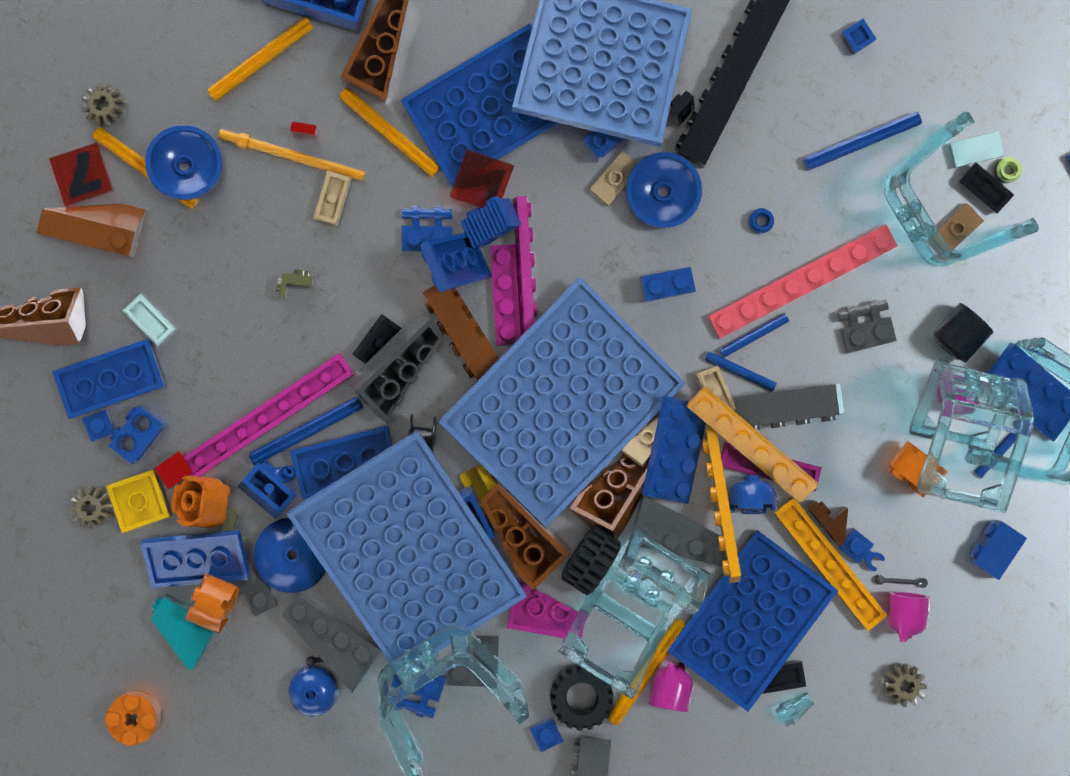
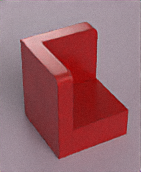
M183 451L177 452L154 468L167 489L175 487L181 483L180 481L183 480V477L193 473L192 468L184 458L185 453Z

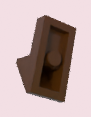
M812 500L805 507L836 545L841 547L845 543L848 508L843 507L830 518L828 515L831 514V511L822 501L818 504L817 501Z

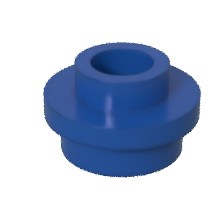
M765 208L756 209L749 217V225L756 233H766L774 225V216ZM764 217L766 220L765 225L760 226L757 223V218Z

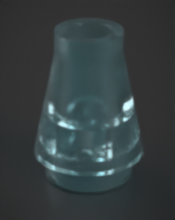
M804 692L800 696L779 704V708L775 711L783 724L788 727L791 724L795 725L805 712L814 705V702L809 694Z

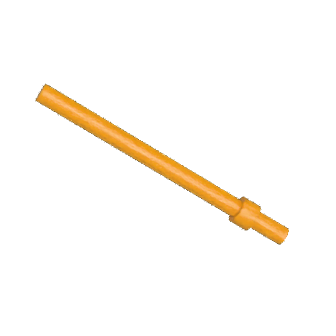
M223 129L219 131L218 139L235 143L239 148L246 150L247 148L255 149L315 168L342 174L359 181H363L366 172L256 140L251 138V135L242 132L236 134Z

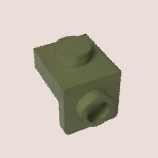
M294 270V274L282 273V279L278 278L276 293L280 294V299L288 300L289 285L314 288L315 277L309 276V271Z
M228 507L226 521L221 525L223 526L221 532L236 530L241 511L240 508ZM241 535L243 543L248 542L249 537Z

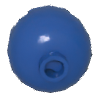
M758 475L744 476V481L735 483L728 493L730 513H735L734 509H742V514H767L768 508H771L772 512L778 511L776 491L768 482L761 481Z
M306 666L299 670L291 679L288 689L289 700L294 709L302 715L310 717L323 715L331 710L337 701L339 693L338 681L333 673L325 667Z

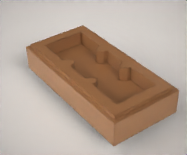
M965 203L929 238L945 255H948L984 220L968 203Z

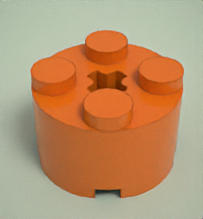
M909 441L904 444L889 463L891 466L889 471L902 482L908 479L911 489L923 498L926 494L930 495L948 473L946 469L937 464L915 445L913 446Z
M183 477L184 481L176 485L172 494V511L177 513L179 518L176 521L186 527L214 528L217 525H223L226 521L228 497L230 495L229 487L217 478Z
M205 574L201 586H197L194 590L191 600L195 603L194 606L190 607L185 620L220 634L229 620L227 617L230 610L233 611L239 594L238 586L215 576Z
M126 692L108 708L105 716L107 729L116 741L126 746L143 743L159 728L161 707L156 698L148 692ZM133 714H137L138 718L133 722L130 717Z

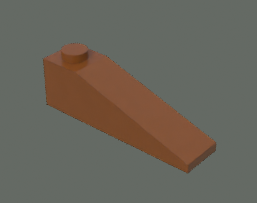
M81 287L57 289L51 291L49 297L39 300L36 297L27 299L28 303L14 307L12 304L0 307V338L55 346L80 343L86 327L84 297Z

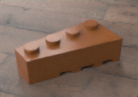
M379 0L340 77L341 80L383 102L387 99L409 0Z
M435 285L422 292L426 298L423 301L430 314L435 312L439 318L436 324L442 334H449L453 341L449 345L457 357L462 355L466 362L462 366L470 378L475 376L477 380L480 379L499 357L457 289L440 293Z

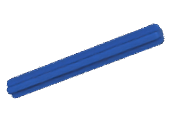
M918 112L906 115L804 158V163L808 170L817 168L916 127L922 123L921 116Z
M354 397L249 453V458L253 465L261 463L361 410L363 405L358 397Z

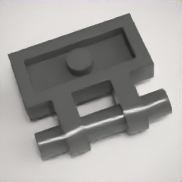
M873 300L869 301L867 305L856 308L853 305L846 307L844 311L837 312L840 322L849 320L850 327L841 329L847 354L897 341L891 317L883 319L880 317V311L889 309L887 300L879 302ZM870 314L872 321L859 325L858 317Z

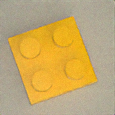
M155 469L106 486L122 533L171 517Z

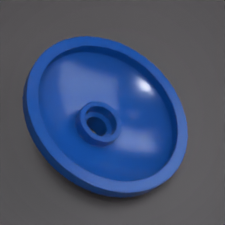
M178 125L165 129L152 140L146 152L145 165L147 175L158 191L173 199L191 200L205 195L216 185L222 171V156L217 143L208 133L193 126ZM182 164H187L189 169L182 171L179 167Z
M658 152L646 156L634 166L627 180L626 195L631 210L641 221L657 228H670L684 223L695 213L701 201L702 183L697 170L687 159L675 153ZM659 188H666L667 195L660 196L658 193Z
M283 518L271 523L262 531L257 539L254 548L255 567L262 580L270 587L286 593L302 592L313 587L324 576L326 570L290 518ZM288 551H296V559L290 560L287 557Z

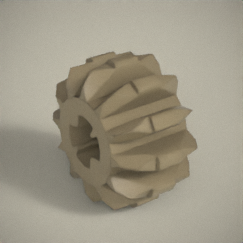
M96 84V92L88 88L87 92L91 95L90 98L82 97V101L88 103V105L82 107L83 112H89L86 117L87 120L92 121L95 119V125L100 126L103 120L106 126H111V118L116 122L120 121V118L116 115L117 112H125V109L119 107V105L125 103L124 98H118L121 92L118 89L112 91L110 84H106L104 89L101 84ZM99 103H108V107H99Z
M87 486L86 493L79 489L77 491L79 498H71L70 501L76 504V506L70 507L69 512H77V515L73 516L72 520L77 521L81 519L80 527L84 528L89 524L90 529H95L97 523L100 526L105 525L103 517L111 518L112 514L106 511V509L113 508L112 503H105L109 499L108 494L101 497L102 488L99 487L94 492L92 486ZM91 503V505L96 506V510L91 512V510H87L86 505Z
M907 663L903 664L902 671L897 665L893 666L895 674L886 673V676L891 681L883 682V686L890 688L885 692V695L887 697L893 696L892 703L894 704L899 703L901 700L903 707H907L908 700L913 705H916V696L924 698V694L919 692L920 689H927L926 684L920 683L924 680L925 675L922 673L917 674L919 669L915 666L910 669ZM904 680L910 683V685L907 684L909 687L907 690L900 688V686H903L901 682Z

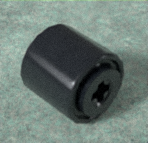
M959 303L933 331V336L936 338V343L955 360H961L966 363L994 331L966 305Z

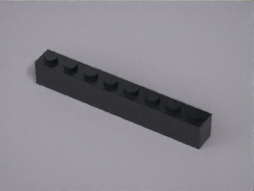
M790 0L749 1L744 11L748 15L745 22L739 21L732 34L736 37L733 45L727 44L721 58L725 59L722 67L716 66L709 79L713 81L710 90L705 88L698 101L702 106L698 113L696 111L692 112L687 122L691 126L687 135L682 133L675 145L679 148L678 155L704 168Z

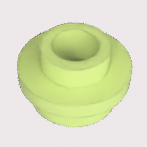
M1011 157L1002 159L996 166L998 178L1006 183L1016 181L1022 172L1021 164ZM1006 166L1012 168L1011 175L1005 173L1004 168Z

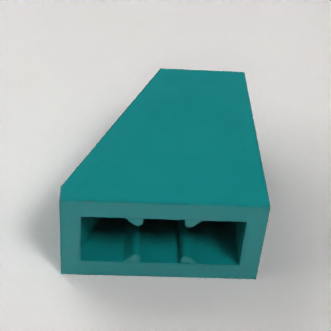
M168 595L162 597V599L157 598L151 608V612L154 614L150 620L184 665L192 671L199 663L215 632L185 620L190 609L189 606Z

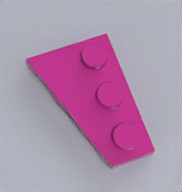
M517 578L527 597L510 607L507 628L577 641L582 640L586 618L584 614L536 588L533 590L527 583Z

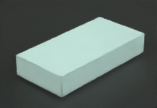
M999 131L949 144L954 168L1005 156Z
M142 293L123 310L157 347L177 330Z

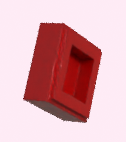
M293 121L291 122L290 131L295 135L318 138L319 129L313 124Z

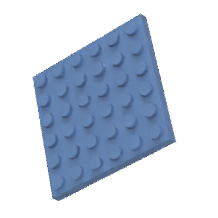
M539 0L512 112L661 147L692 9L658 0Z

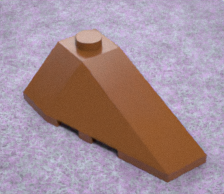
M123 203L42 209L36 233L135 258L147 210Z
M623 454L619 461L609 469L606 468L601 472V476L591 484L589 483L579 493L570 507V511L590 528L596 526L618 540L642 497L649 460L641 467Z
M497 483L480 500L502 542L504 550L512 562L515 572L533 590L570 556L571 550L548 527H545L500 483Z

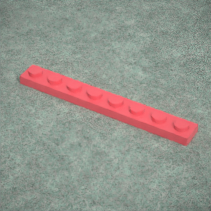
M886 224L708 316L720 339L898 247Z

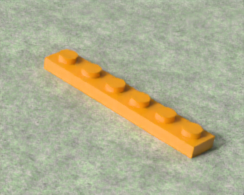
M704 386L688 402L687 407L799 503L817 487V481L707 387Z
M714 429L706 430L705 439H702L703 454H708L709 463H706L707 478H712L713 487H710L711 502H716L717 511L714 512L715 526H720L722 536H718L719 550L725 553L726 560L722 561L723 574L729 577V583L740 582L741 571L718 436Z
M794 497L779 507L777 512H773L829 584L838 590L837 594L867 631L888 616Z

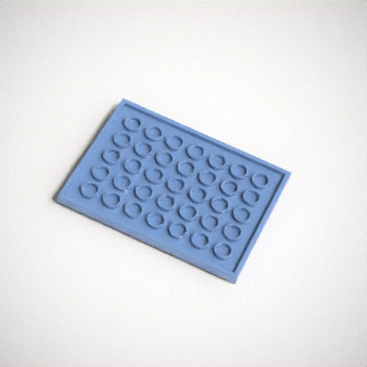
M578 277L441 417L438 423L530 513L547 527L661 409L663 396L673 397L686 382L581 277Z
M418 430L287 511V515L398 676L527 597L525 590Z

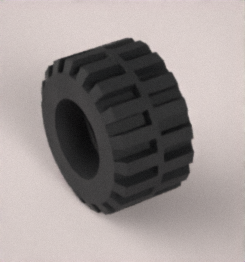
M592 527L580 541L565 565L561 579L588 596L598 587L620 551L621 542L598 527Z
M581 663L573 667L568 666L563 672L560 671L557 674V678L553 680L550 690V701L554 715L558 717L561 723H565L566 727L570 729L574 727L578 731H582L583 728L591 730L593 726L601 725L602 721L608 718L609 712L613 708L614 695L607 676L600 669L593 668L589 664L581 665ZM587 683L595 689L597 698L591 708L580 711L569 706L567 692L573 685Z

